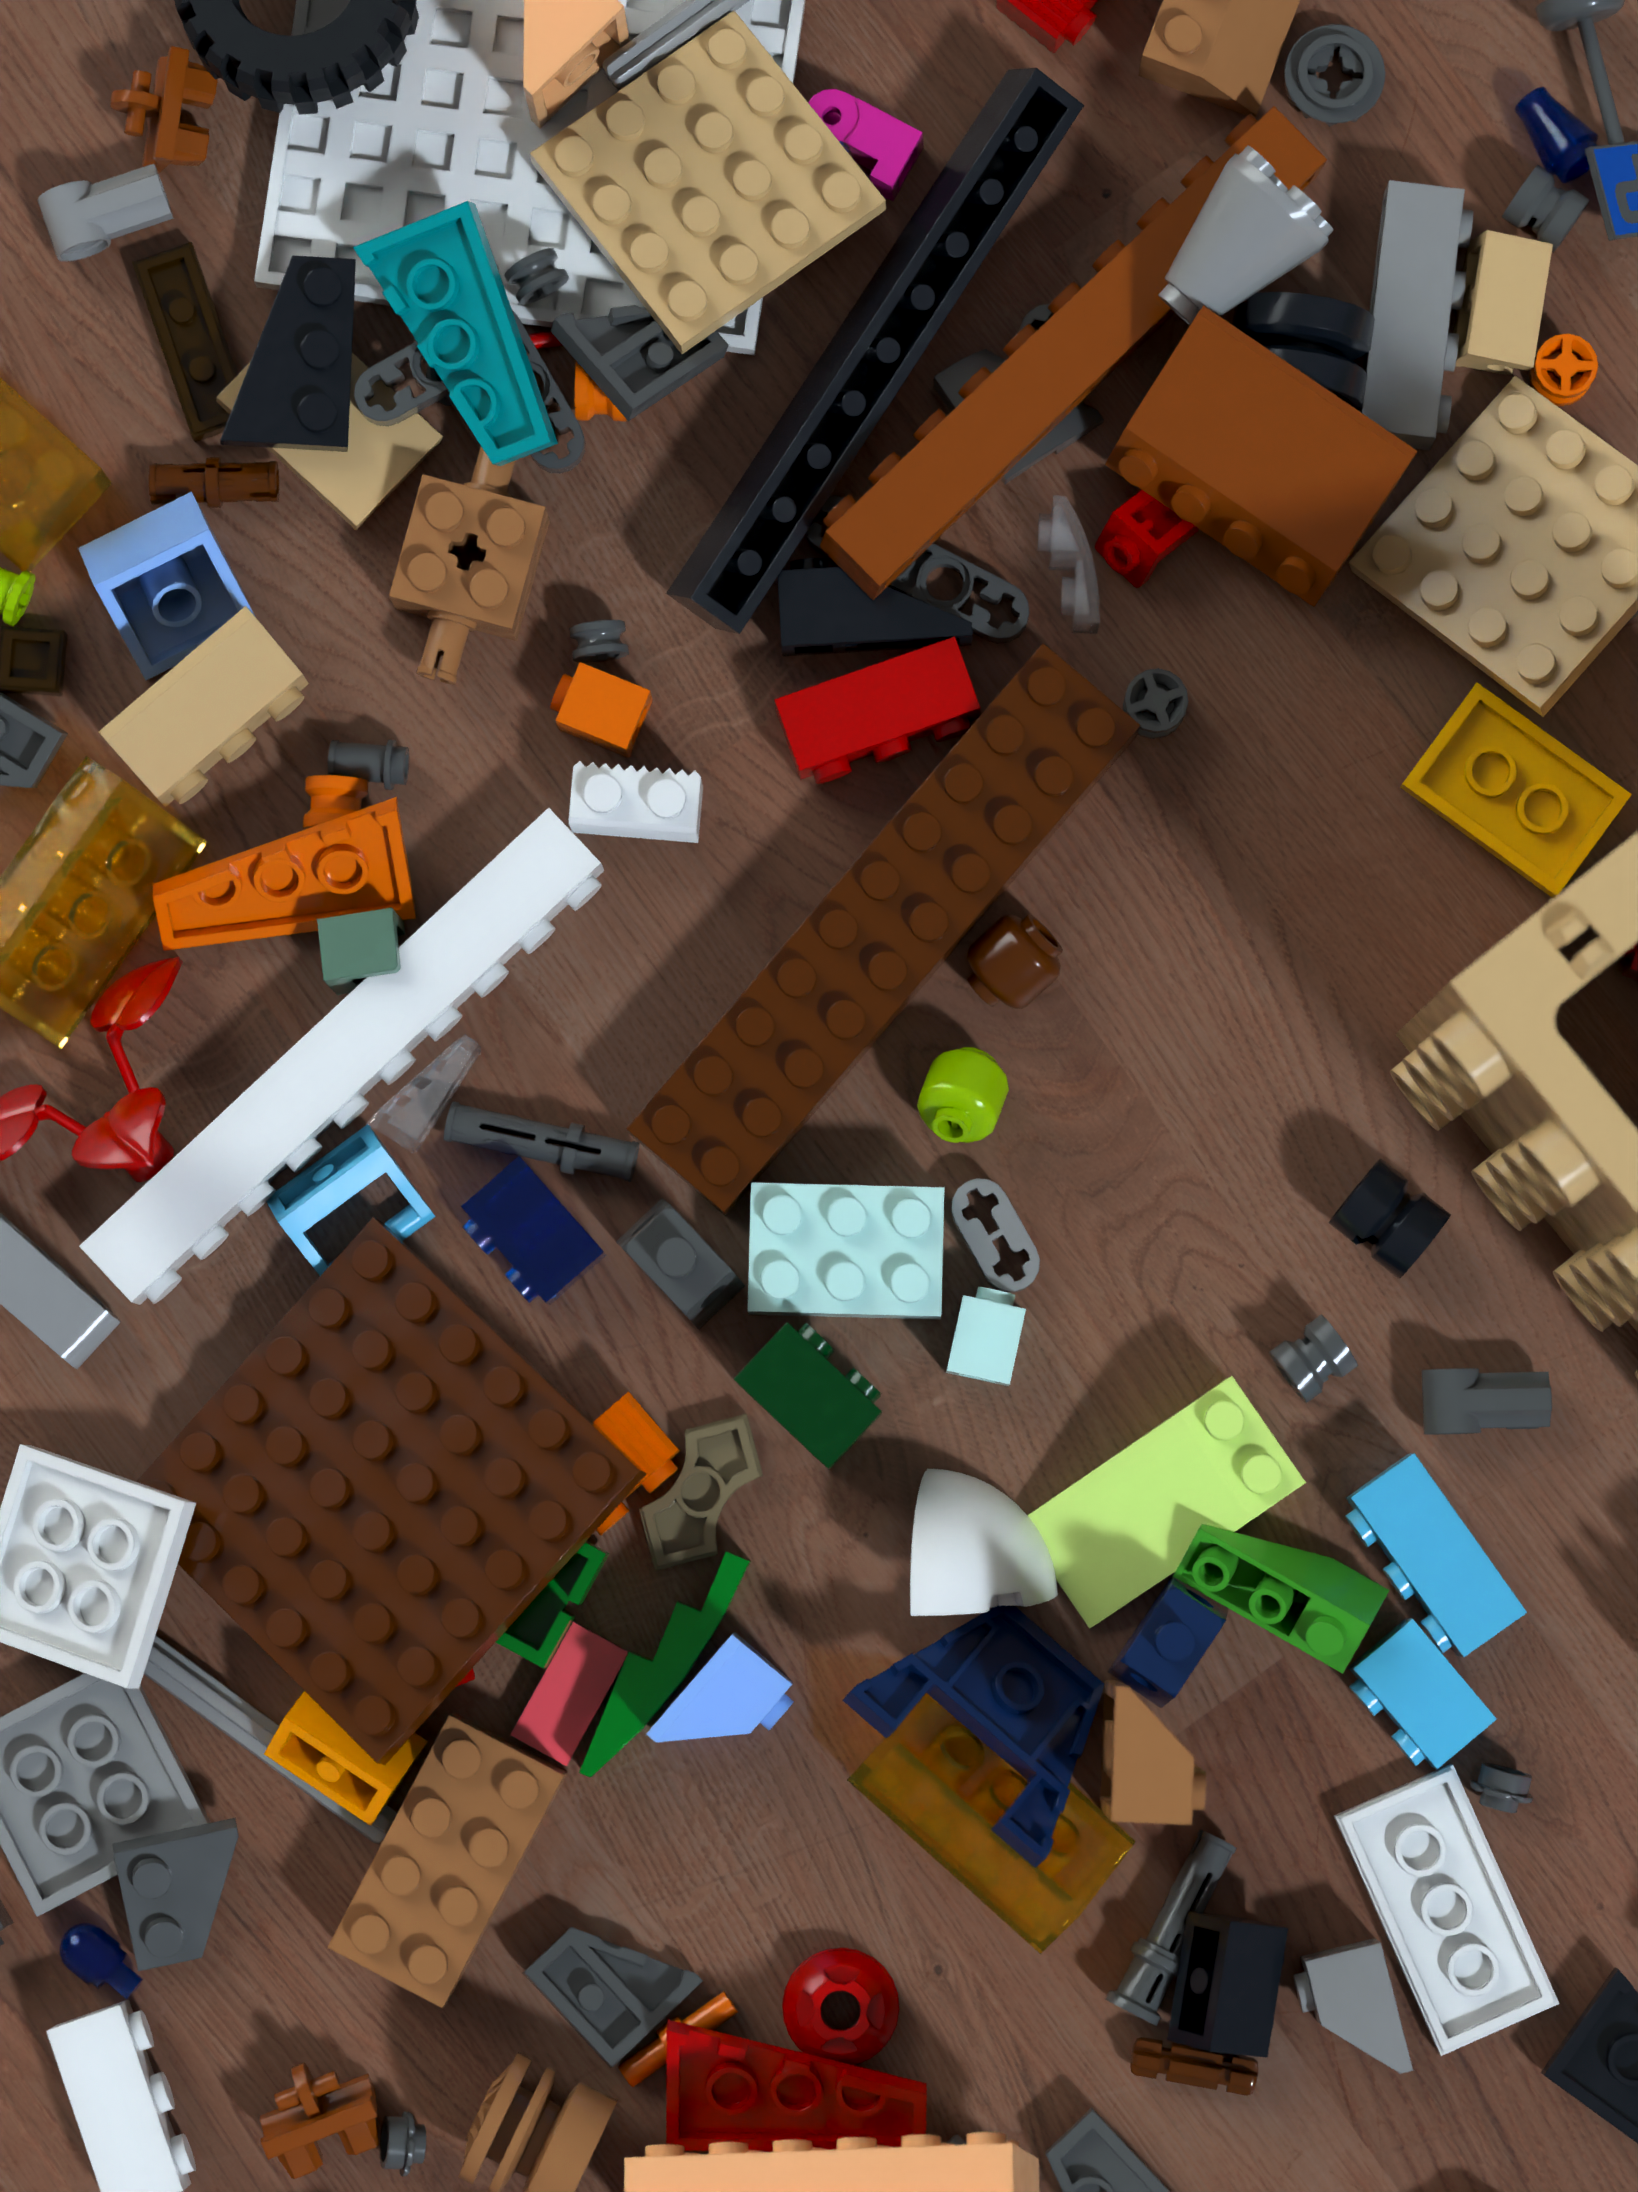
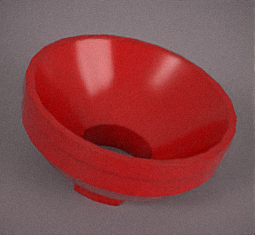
M845 1947L822 1950L801 1962L788 1980L782 2002L783 2021L790 2038L797 2048L806 2054L851 2065L869 2060L885 2047L895 2031L900 2010L898 1992L893 1978L886 1968L873 1956L857 1949ZM847 1991L859 2001L860 2016L858 2021L850 2028L834 2029L823 2020L821 2005L825 1997L830 1993Z

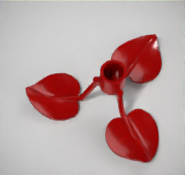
M179 956L151 962L125 974L106 989L91 1014V1026L97 1032L107 1031V1042L129 1094L121 1098L110 1111L105 1112L103 1118L96 1120L88 1127H85L51 1105H42L47 1096V1091L39 1084L21 1086L3 1094L0 1097V1161L16 1153L33 1135L38 1126V1121L52 1120L79 1136L73 1146L72 1157L83 1167L97 1169L124 1168L135 1182L140 1183L150 1180L172 1160L174 1148L158 1131L166 1106L165 1095L155 1087L140 1089L123 1049L121 1039L124 1030H133L142 1026L161 1006L183 964Z

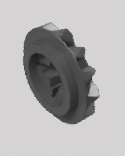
M1330 24L1310 30L1297 40L1287 57L1284 76L1288 99L1296 104L1305 118H1313L1325 122L1329 127L1337 123L1356 122L1376 105L1384 87L1385 65L1378 47L1367 35L1350 26ZM1338 52L1341 72L1351 75L1353 80L1342 82L1339 91L1336 92L1335 99L1330 98V91L1327 90V81L1317 78L1315 74L1316 72L1326 71L1329 62L1332 61L1333 53Z

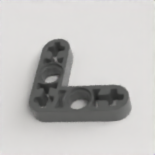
M512 310L525 349L529 354L528 358L532 370L543 380L544 389L541 396L546 410L553 403H556L560 408L558 412L549 413V419L560 435L571 432L574 436L567 443L569 454L564 458L559 459L553 451L544 455L541 451H538L530 456L541 469L549 473L562 474L571 471L581 462L585 454L586 441L581 426L522 322ZM417 341L373 365L360 375L355 384L354 398L359 411L369 422L377 426L398 424L450 394L443 381H432L422 373L421 362L423 355L417 347ZM409 363L415 381L425 392L414 398L409 385L393 396L397 406L392 410L385 411L380 404L369 407L367 401L374 396V390L371 386L375 382L382 380L389 388L406 380L398 368Z

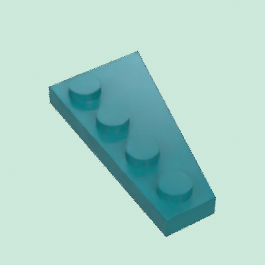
M470 201L463 202L353 247L363 264L370 268L384 291L382 293L394 312L401 316L416 339L417 347L428 365L436 370L450 392V399L493 465L502 466L558 444L475 203Z

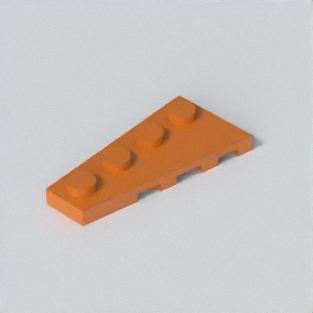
M397 797L153 884L152 897L163 951L318 931L317 919L385 908H393L402 920L416 918V905Z

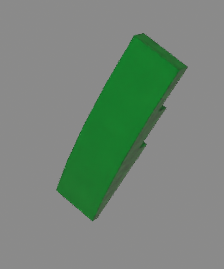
M726 1551L702 1610L678 1601L654 1659L652 1660L633 1651L628 1652L579 1773L590 1778L596 1774L643 1730L683 1682L721 1624L751 1562L750 1560Z

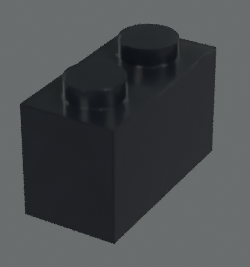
M1188 1911L1167 2040L1209 2052L1268 2058L1288 1928L1243 1917Z

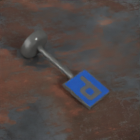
M1545 0L1535 8L1540 25L1549 31L1579 28L1609 143V145L1592 146L1585 149L1608 240L1638 237V141H1624L1594 23L1618 13L1623 7L1625 0Z

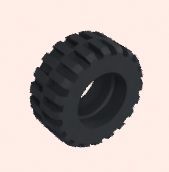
M174 0L176 10L193 49L196 50L203 66L214 79L221 78L224 80L229 92L244 101L248 100L251 96L258 98L262 109L281 113L284 104H294L299 115L318 113L317 103L333 99L336 109L351 104L354 101L350 92L361 85H364L369 92L373 91L384 82L381 70L387 63L397 67L406 54L407 49L404 39L406 35L415 34L419 19L416 7L417 0H350L345 10L327 26L308 34L286 36L273 34L253 25L244 14L239 0Z

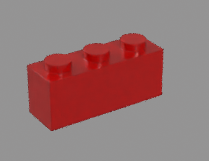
M955 636L774 699L775 710L799 778L802 780L814 776L816 784L829 782L852 772L850 762L870 755H874L876 763L903 756L912 751L910 742L934 734L936 742H941L963 735L971 727L970 721L980 716V705Z

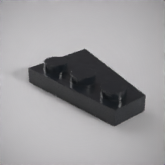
M310 256L291 257L223 431L220 445L348 452L356 259Z

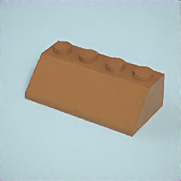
M1163 0L1142 54L1138 76L1246 116L1252 114L1256 118L1300 0Z
M1104 1680L1099 1809L1111 1822L1192 1825L1193 1810L1205 1809L1206 1771L1202 1770L1201 1767H1197V1764H1194V1756L1130 1687L1118 1680Z

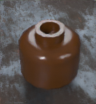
M1011 914L1004 915L970 946L967 958L974 973L967 980L978 996L988 1005L993 1007L1001 1001L1009 1007L1023 1009L1058 978L1061 965L1057 956L1062 953L1063 949L1052 933L1034 916L1028 914L1022 919Z

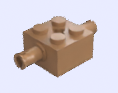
M481 446L471 482H466L462 485L422 474L389 593V598L395 609L427 617L432 621L421 663L417 668L416 674L434 681L440 658L443 656L437 677L441 678L440 683L450 685L456 684V675L469 631L476 630L517 641L550 523L545 506L512 498L507 493L516 460L502 466L493 465ZM471 546L478 547L480 555L484 559L483 562L472 561L469 570H462L457 554L467 553Z

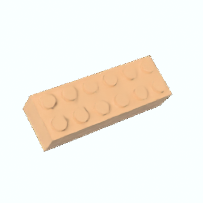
M999 2132L969 2133L966 2135L967 2145L941 2143V2136L938 2135L902 2136V2147L877 2145V2139L846 2137L837 2139L836 2150L813 2148L812 2141L809 2140L773 2141V2152L748 2150L747 2143L717 2142L709 2144V2154L703 2155L684 2152V2146L660 2144L645 2146V2157H624V2192H1039V2158L1020 2148L1018 2141L1006 2140V2134Z

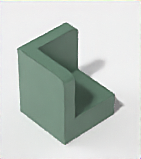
M393 908L317 919L323 981L337 995L351 993L361 983V978L397 973L400 970L397 936L405 935L404 921Z

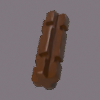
M1145 2037L1137 2038L1134 2043L1130 2062L1131 2072L1134 2075L1156 2079L1157 2073L1166 2074V2081L1217 2090L1218 2084L1226 2085V2092L1246 2096L1251 2095L1255 2089L1258 2077V2061L1254 2057L1232 2054V2059L1230 2060L1223 2058V2053L1209 2052L1173 2042L1170 2049L1162 2047V2040Z

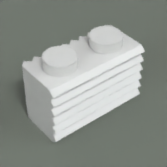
M579 761L573 766L569 809V826L572 833L698 843L703 796L701 776L696 770L688 776L683 769L675 775L670 768L662 774L657 767L649 772L645 766L636 771L632 765L623 770L618 764L611 770L606 763L598 768L594 762L585 767Z

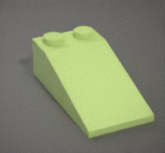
M1230 1376L1027 1516L1040 1532L1048 1548L1058 1584L1090 1629L1174 1573L1201 1524L1235 1532L1306 1482L1233 1376Z

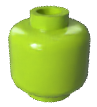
M964 1047L943 1052L933 1060L917 1101L919 1115L927 1127L945 1141L970 1143L983 1140L995 1129L1009 1091L1007 1076L995 1059L980 1049Z

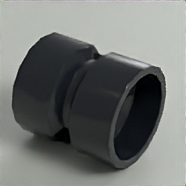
M1380 1158L1336 1211L1329 1224L1355 1245L1366 1241L1371 1243V1257L1400 1279L1433 1241L1451 1214L1424 1192L1414 1196L1408 1194V1180Z

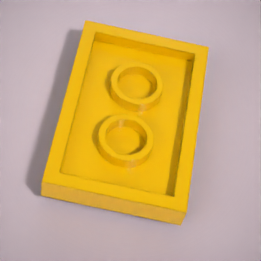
M1478 682L1400 786L1408 794L1553 899L1559 895L1632 795Z

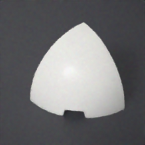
M927 1469L919 1487L913 1524L910 1616L985 1613L991 1607H1027L1049 1601L1058 1596L1055 1570L1048 1548L1031 1519L1013 1500L992 1485L963 1473L943 1469Z

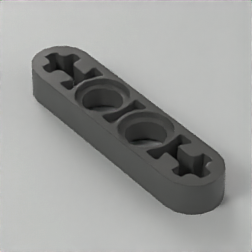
M830 495L805 533L810 546L819 554L831 559L829 555L820 547L822 526L816 520L820 515L826 517L844 499V497ZM934 543L888 586L972 622L973 634L997 644L1009 643L1018 638L1026 629L1029 619V603L1020 589ZM948 567L960 574L963 580V588L956 598L949 601H941L930 595L926 581L931 572L938 568ZM977 581L986 586L981 590L979 598L992 605H998L1002 598L1011 600L1013 602L1011 613L1018 620L1014 624L1004 621L999 629L989 625L990 613L986 609L974 604L971 616L960 612V610L970 600L973 583Z

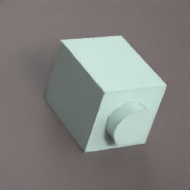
M978 1287L976 1298L963 1295L946 1373L1004 1386L1010 1385L1026 1312L1024 1308L1013 1306L1015 1294Z

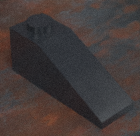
M805 558L793 560L790 562V570H781L777 576L782 656L918 649L954 636L958 646L972 645V622L890 587H887L878 597L872 600L840 567H828V560Z

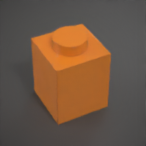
M579 662L574 677L563 674L550 709L559 712L555 721L560 731L629 758L653 699L650 690Z

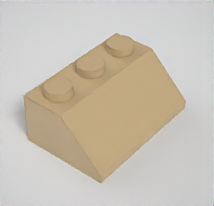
M245 606L103 727L99 733L165 807L174 799L178 804H183L206 785L208 779L204 774L217 762L224 758L227 763H230L240 757L254 744L256 737L252 732L267 719L272 717L277 722L294 711L305 698L300 691L309 683L302 672Z

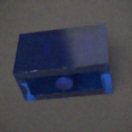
M520 1156L514 1159L461 1206L471 1217L462 1226L464 1230L487 1255L496 1247L513 1265L504 1275L529 1303L539 1295L550 1306L606 1256V1253Z

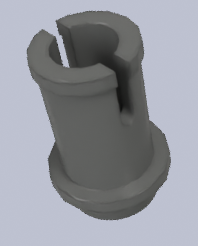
M391 739L388 740L387 745L340 742L339 740L331 741L328 753V775L349 776L365 779L369 782L384 783L385 790H393L395 784L406 785L409 773L408 747L397 746V741Z

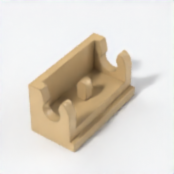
M1486 230L1470 241L1469 247L1466 248L1463 272H1466L1464 299L1461 310L1456 311L1453 333L1459 334L1456 367L1463 366L1506 375H1512L1513 368L1530 370L1534 367L1553 244Z

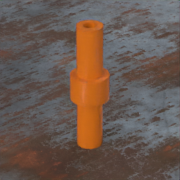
M723 1991L682 2020L679 2016H676L672 2020L714 2030L737 2014L738 2010L726 1992ZM667 2024L657 2030L659 2035L657 2039L618 2066L632 2088L666 2064Z

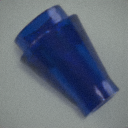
M1539 87L1523 97L1516 105L1515 112L1522 120L1544 169L1556 175L1562 183L1571 182L1587 172L1590 167L1585 149L1598 146L1596 143L1598 134L1554 99L1545 87Z

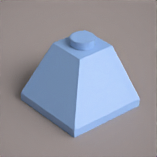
M734 1632L647 1732V1735L658 1743L750 1734L759 1723L769 1731L794 1703L785 1694L793 1682Z

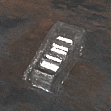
M464 1034L376 1111L366 1124L413 1154L414 1151L417 1153L482 1052L481 1046L474 1039Z

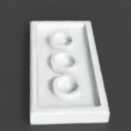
M1449 1764L1334 1815L1432 2040L1441 2056L1559 2004L1453 1764Z

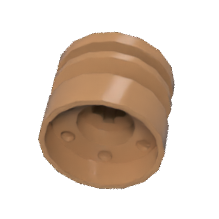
M518 2052L508 2068L492 2082L465 2139L466 2147L463 2167L458 2177L473 2184L485 2159L488 2158L500 2165L487 2192H500L515 2172L527 2177L523 2192H575L618 2100L579 2082L572 2089L563 2104L559 2105L550 2100L555 2083L556 2070L547 2066L535 2092H532L522 2087L521 2084L533 2059Z

